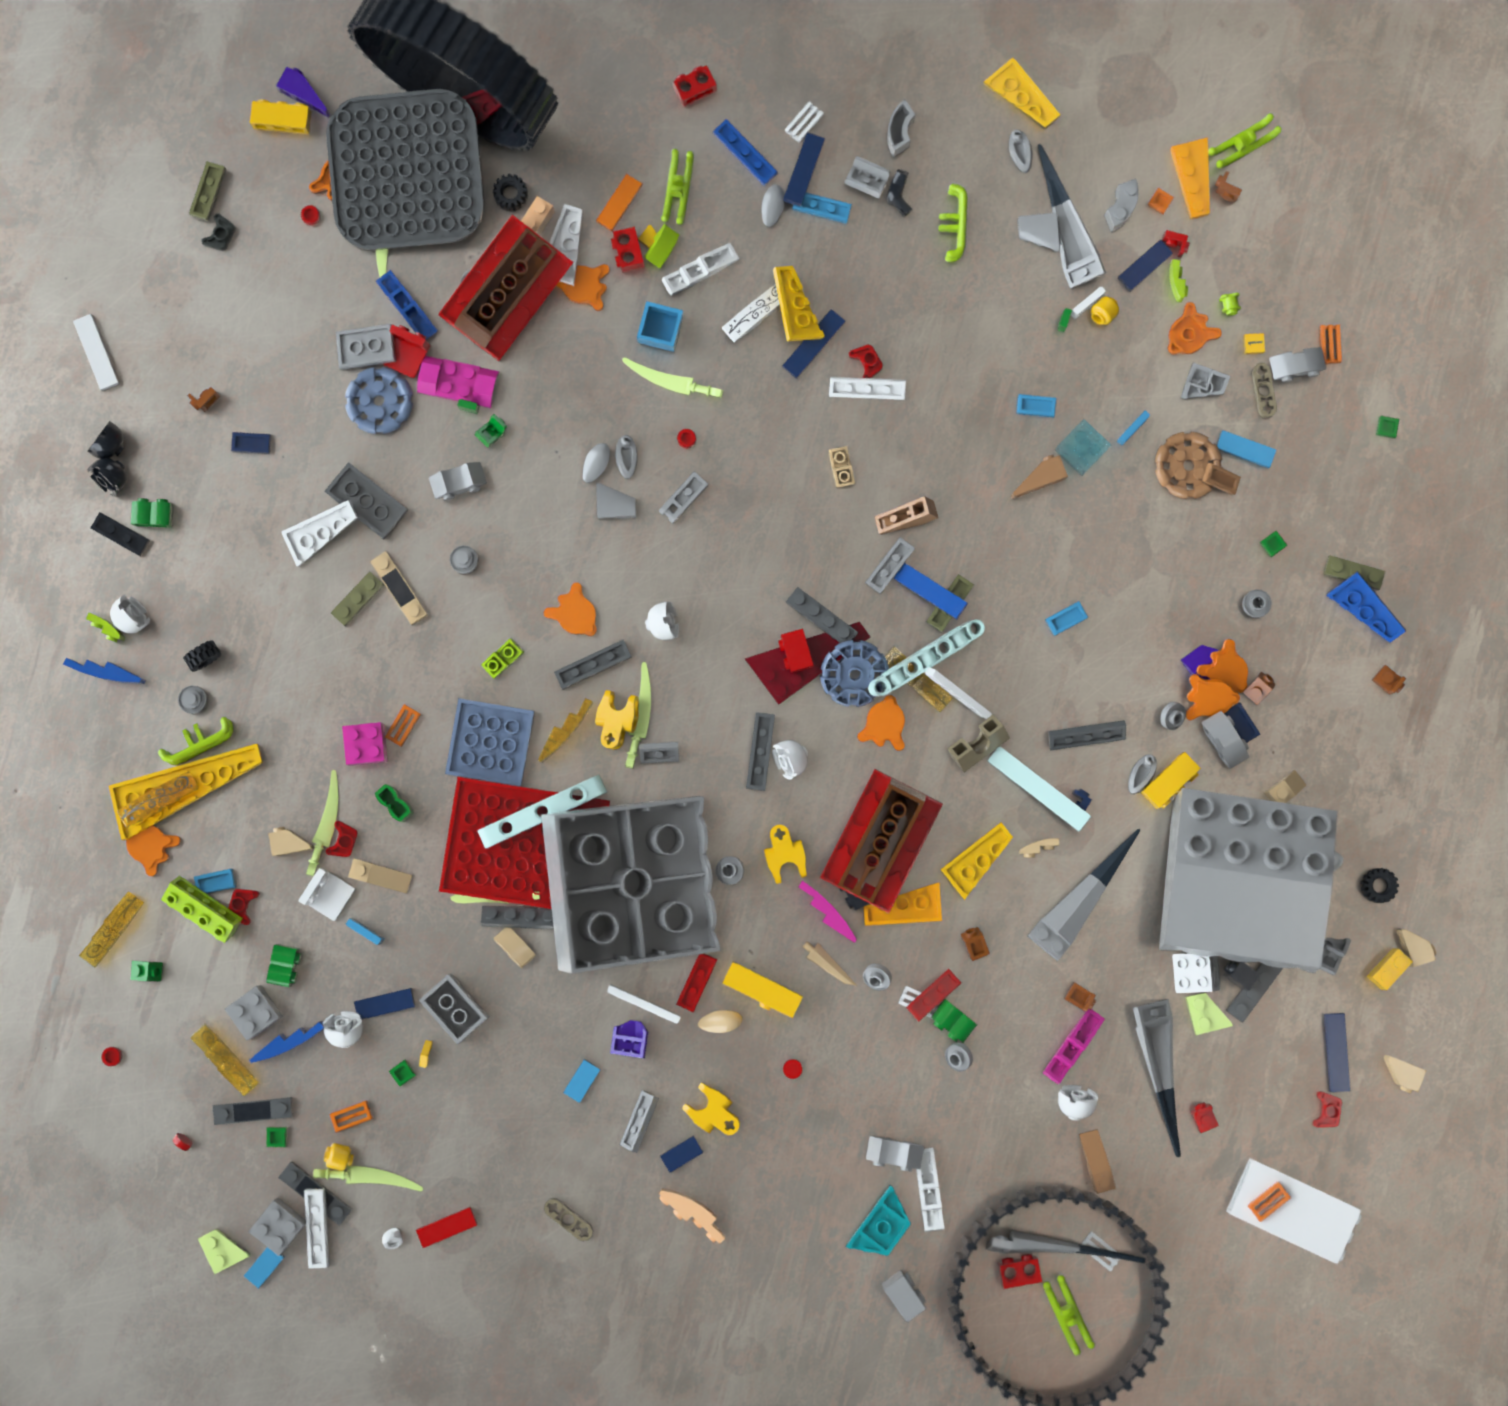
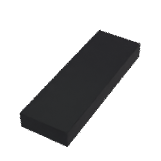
M99 512L90 529L140 557L150 542L149 539Z

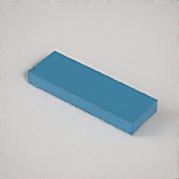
M806 192L801 207L793 204L792 210L847 224L852 204Z
M1222 430L1217 443L1220 451L1266 468L1271 467L1276 453V449Z

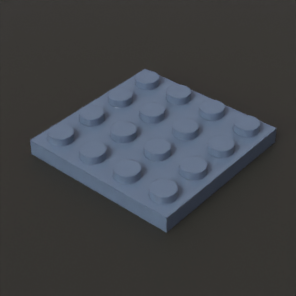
M458 698L445 774L522 787L535 711Z

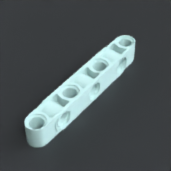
M977 619L967 621L939 637L872 680L868 686L870 694L873 696H884L903 686L928 668L935 666L981 636L985 630L984 623ZM972 624L977 628L975 634L971 631ZM941 643L944 644L946 648L944 653H942L939 649ZM909 663H912L914 665V671L912 673L908 671ZM878 682L881 683L883 687L880 693L876 690V684Z
M596 775L478 830L479 836L485 849L541 824L542 817L537 814V809L540 806L547 807V814L565 812L607 793V790L600 775ZM575 790L583 792L581 800L573 799L572 793ZM506 822L512 824L513 828L510 833L502 831V825Z

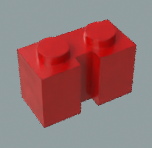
M803 628L781 634V640H778L780 650L785 651L787 657L783 659L786 670L790 669L791 673L812 668L813 662Z

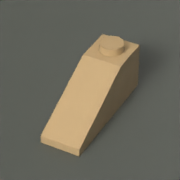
M355 858L348 877L406 894L413 876Z

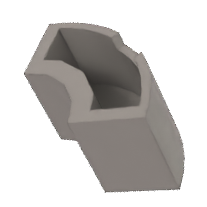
M906 100L902 101L895 108L888 126L887 142L893 158L908 149L910 145L908 128L914 123L915 113Z
M1136 179L1118 185L1115 191L1116 202L1107 209L1104 215L1111 232L1122 227L1136 207L1139 194Z
M1322 347L1303 349L1304 352L1292 353L1291 351L1270 357L1274 380L1289 382L1294 380L1293 377L1303 375L1315 377L1320 375V371L1326 370Z
M480 462L465 463L456 468L439 471L429 477L435 499L443 498L444 501L455 498L454 495L468 491L470 493L481 490V486L487 484Z
M1220 711L1201 722L1206 736L1214 745L1220 759L1229 769L1249 758L1247 752L1249 746L1244 739L1241 740L1233 727L1235 725L1234 721L1229 715L1226 717Z
M870 1136L866 1159L874 1161L873 1165L885 1167V1164L900 1166V1170L912 1172V1168H921L924 1146L906 1141H894L890 1138Z

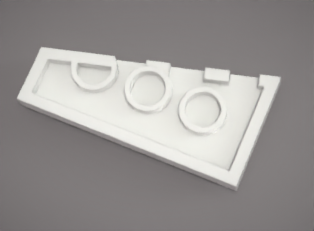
M564 204L549 243L573 261V264L561 278L560 282L574 286L583 211L582 209Z
M351 500L343 502L281 532L297 567L301 566L358 518Z

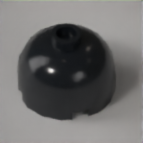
M109 421L87 452L98 459L111 458L114 455L118 457L124 449L122 446L124 436L121 429Z
M110 458L98 459L87 469L88 472L91 471L93 473L90 476L91 479L103 491L106 492L107 489L111 491V496H116L123 489L127 480L124 471L125 467L118 460L114 461Z

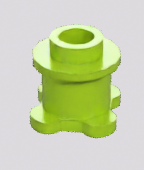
M1239 292L1221 295L1219 302H1223L1224 309L1222 313H1226L1227 316L1238 314V311L1241 309V306L1238 305Z

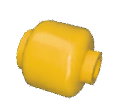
M1101 297L1091 308L1092 319L1100 325L1111 323L1119 314L1117 301L1112 297Z
M333 1143L331 1146H327L323 1161L326 1162L328 1168L344 1171L347 1165H352L354 1155L351 1154L349 1146Z

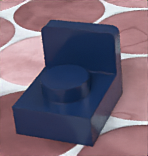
M1079 789V791L1073 790L1072 794L1081 799L1080 802L1076 801L1075 804L1086 811L1092 801L1089 798L1090 794L1082 789Z

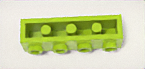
M180 875L170 882L161 899L169 907L174 908L185 918L190 919L201 929L206 930L223 943L234 935L243 919Z

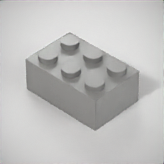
M452 974L444 977L419 1000L457 1044L461 1043L489 1018Z

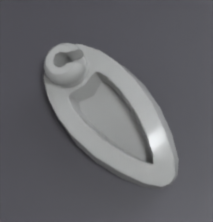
M1016 129L1011 133L1009 139L1010 155L1020 171L1027 173L1032 164V147L1024 132Z
M779 185L770 186L763 197L762 218L767 227H771L778 221L784 208V192Z
M629 435L619 438L615 450L617 466L625 479H630L633 476L638 458L635 443Z
M604 443L597 444L588 453L583 467V481L585 483L593 482L605 470L610 457L608 445Z
M1153 755L1143 756L1132 768L1128 781V789L1131 794L1141 792L1152 781L1157 769V760Z

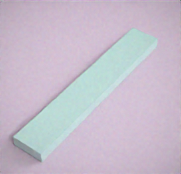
M999 746L987 760L1080 832L1091 818L1087 812Z

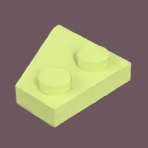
M1205 992L1185 997L1195 1035L1233 1026L1231 1021Z
M218 1229L198 1238L214 1274L250 1256L247 1251H243L234 1241L225 1237V1234Z

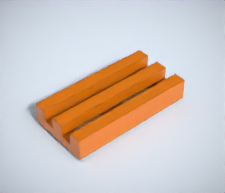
M1340 324L1320 326V345L1325 364L1342 362ZM1325 330H1328L1329 359L1326 356ZM1333 330H1335L1336 359H1334Z
M404 704L385 738L402 747L421 714ZM405 711H409L394 738L391 737ZM412 714H414L415 716L409 724L408 728L406 729L404 735L402 736L401 740L398 741V738L404 730L406 724L408 723Z
M367 1100L329 1114L335 1132L373 1119ZM364 1106V1110L337 1120L335 1118L337 1115ZM365 1113L367 1114L365 1118L338 1127L337 1123Z
M1277 1181L1247 1206L1259 1222H1262L1291 1199V1197ZM1279 1188V1191H1277L1259 1207H1257L1256 1209L1254 1208L1256 1205H1258L1261 1201H1263L1266 1197H1268L1271 1193H1273L1276 1189ZM1280 1195H1284L1282 1199H1280L1277 1203L1271 1206L1263 1214H1259L1260 1211H1262Z

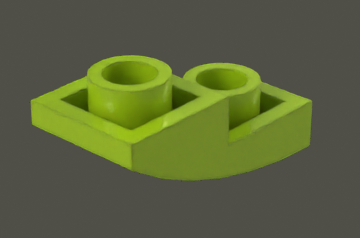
M664 223L653 238L655 242L644 255L645 259L661 268L673 250L680 234Z
M1173 259L1169 265L1170 285L1176 301L1181 303L1184 297L1188 295V286H1186V279H1179L1183 271V267L1180 266V260Z
M88 612L86 620L92 622L91 626L102 629L101 633L107 635L106 639L116 643L118 639L125 640L124 635L113 624Z
M509 638L481 666L495 679L517 660L524 651L512 638Z

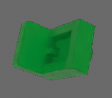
M493 414L490 420L475 432V436L489 448L504 435L507 426L501 418Z
M132 961L130 980L161 981L163 963Z

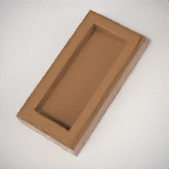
M1208 463L1202 481L1226 493L1235 495L1241 477L1215 464Z

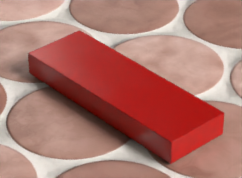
M705 953L698 955L676 1005L694 1013L718 959Z
M948 969L906 1008L920 1022L961 984V981Z
M470 1206L418 1228L416 1233L422 1248H425L475 1227L478 1223Z

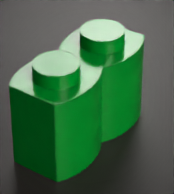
M137 498V501H132L131 525L172 528L173 504L168 503L167 499H156V502H149L147 498Z
M384 784L375 792L379 803L388 807L390 815L395 820L405 822L414 814L410 804L401 799L399 792L394 787Z
M274 944L266 983L285 987H292V984L296 983L298 973L295 972L296 965L300 964L302 954L299 953L300 948Z
M946 999L931 1016L935 1020L933 1025L941 1031L945 1028L949 1032L947 1036L955 1042L960 1040L964 1043L977 1026L974 1021Z

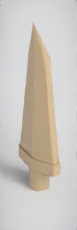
M808 941L805 942L802 947L809 952L806 956L809 961L811 960L844 984L857 986L819 943L814 947Z

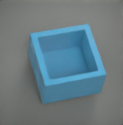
M646 301L637 334L638 343L675 352L684 318L683 310Z

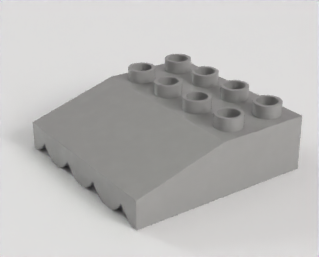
M1182 788L1173 800L1159 950H1182L1198 956H1221L1238 962H1261L1267 966L1300 968L1311 973L1318 971L1322 963L1332 892L1337 811Z
M704 796L541 814L558 970L578 973L720 951L719 941L715 933L717 922L716 907L710 893L712 888V870L706 855L708 833L702 817Z

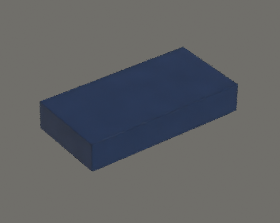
M232 432L231 451L270 454L272 435Z
M1241 702L1235 704L1224 713L1226 717L1229 715L1235 724L1233 727L1241 740L1244 739L1246 743L1261 735Z
M693 1135L663 1153L660 1157L669 1173L701 1155L703 1150Z

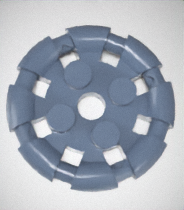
M372 367L357 374L358 377L350 382L345 394V398H347L345 407L350 420L358 424V428L371 434H376L377 432L386 434L401 427L400 424L408 419L413 407V403H411L413 393L408 381L399 376L400 373L387 367H382V369ZM382 376V382L376 381V377ZM394 381L398 384L395 389L391 386ZM365 382L367 386L362 390L359 386ZM378 396L384 397V403L380 406L374 403L375 398ZM398 397H404V402L398 403ZM354 399H359L360 404L355 405ZM397 412L399 415L393 419L391 416ZM363 413H365L368 416L364 420L361 418ZM377 419H383V424L377 425Z
M853 640L845 641L836 645L835 649L831 653L828 652L821 665V684L826 694H830L831 699L836 703L847 707L849 705L861 707L873 702L876 697L871 695L870 692L865 691L870 682L876 678L874 677V672H879L880 676L889 669L884 654H880L878 648L873 644L862 640L860 642H853ZM853 650H860V654L853 655ZM841 654L843 658L838 662L836 658ZM871 656L875 658L872 663L868 660ZM853 670L860 671V676L856 679L850 677V673ZM830 671H836L835 676H830ZM878 682L876 684V690L880 693L883 687L882 684ZM839 685L842 690L837 692L835 688ZM850 693L857 694L856 698H850Z

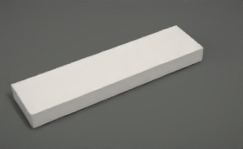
M89 314L74 320V325L100 390L103 391L120 384L93 316Z
M830 377L829 397L905 400L906 380Z
M931 668L926 670L925 675L979 717L988 719L992 715L991 712L937 670Z
M610 985L607 990L608 993L676 1024L679 1023L681 1016L616 986Z
M306 1189L304 1191L308 1268H328L329 1249L325 1189Z

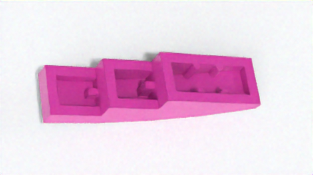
M802 881L798 888L814 897L810 905L825 914L822 922L855 943L856 937L836 909L819 892Z
M1088 1009L1042 1073L1056 1084H1060L1069 1069L1073 1067L1081 1053L1087 1048L1105 1018L1093 1009Z

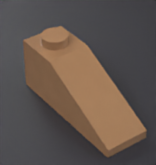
M1049 455L1043 458L1044 461L1012 493V499L1066 480L1068 475L1060 455L1056 457Z
M924 496L874 517L878 532L882 535L923 525L938 519V514L934 501Z
M1098 1129L1080 1133L1079 1137L1094 1191L1099 1194L1116 1189Z

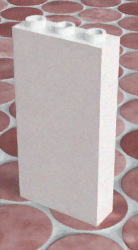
M1251 1158L1248 1160L1226 1212L1336 1264L1343 1260L1346 1253L1344 1250L1346 1244L1350 1243L1353 1238V1228L1361 1219L1360 1209ZM1278 1181L1290 1195L1291 1199L1262 1222H1259L1247 1205ZM1279 1188L1276 1189L1273 1193H1271L1268 1197H1266L1254 1208L1256 1209L1257 1207H1259L1262 1203H1264L1267 1199H1269L1272 1195L1279 1191ZM1280 1195L1277 1199H1275L1272 1203H1270L1267 1207L1260 1211L1259 1214H1263L1271 1206H1273L1280 1199H1282L1284 1195Z

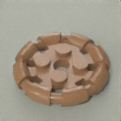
M1192 431L1190 433H1176L1167 438V442L1159 447L1154 462L1157 467L1155 473L1162 487L1165 486L1170 491V494L1182 499H1187V497L1196 499L1210 493L1213 486L1203 483L1201 479L1204 476L1208 462H1213V464L1221 467L1223 459L1215 443L1212 444L1207 436ZM1184 441H1190V446L1184 447ZM1202 445L1207 449L1205 454L1203 450L1199 449ZM1171 447L1176 450L1173 455L1169 452ZM1185 461L1193 463L1192 470L1189 471L1184 468L1183 464ZM1164 463H1169V469H1164ZM1172 477L1179 481L1176 485L1170 481ZM1186 485H1193V489L1187 490Z

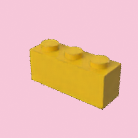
M259 99L258 101H252L250 124L253 129L309 134L312 112L309 106L303 103L291 105L284 101L271 103L268 100Z
M1182 752L1141 791V794L1156 809L1160 807L1164 809L1171 802L1169 798L1174 794L1177 795L1182 788H1185L1183 785L1188 780L1192 782L1199 776L1197 772L1201 768L1186 752Z

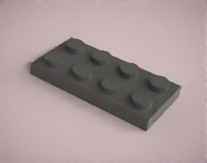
M349 462L324 491L339 504L351 500L358 519L383 539L388 536L408 511Z

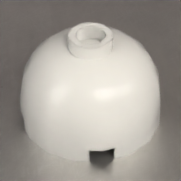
M123 595L112 605L110 612L112 624L119 631L130 634L137 633L149 624L150 618L146 619L144 613L147 611L139 601L133 597L125 598L126 595Z
M670 601L656 604L650 609L648 619L645 621L647 630L651 631L653 636L660 640H671L679 636V624H675L674 616H677Z
M785 740L773 746L775 747L772 750L773 759L779 770L782 767L785 772L782 775L790 780L803 773L808 762V751L804 746H801L794 740Z
M343 1011L338 1016H335L334 1013L323 1022L326 1039L337 1047H350L360 1039L363 1033L362 1019L355 1012Z
M1064 1085L1062 1090L1060 1089L1058 1097L1061 1111L1074 1121L1091 1116L1097 1105V1093L1089 1088L1087 1091L1080 1090L1082 1086Z

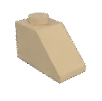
M1293 770L1266 790L1264 794L1270 801L1287 803L1306 784L1296 770Z
M285 827L274 828V832L268 833L272 856L314 849L311 843L292 830H285Z
M1406 929L1396 930L1404 954L1413 961L1409 967H1417L1436 960V950L1434 945L1430 944V941Z
M1385 1055L1384 1061L1394 1083L1401 1086L1400 1090L1410 1094L1412 1091L1419 1092L1427 1070Z

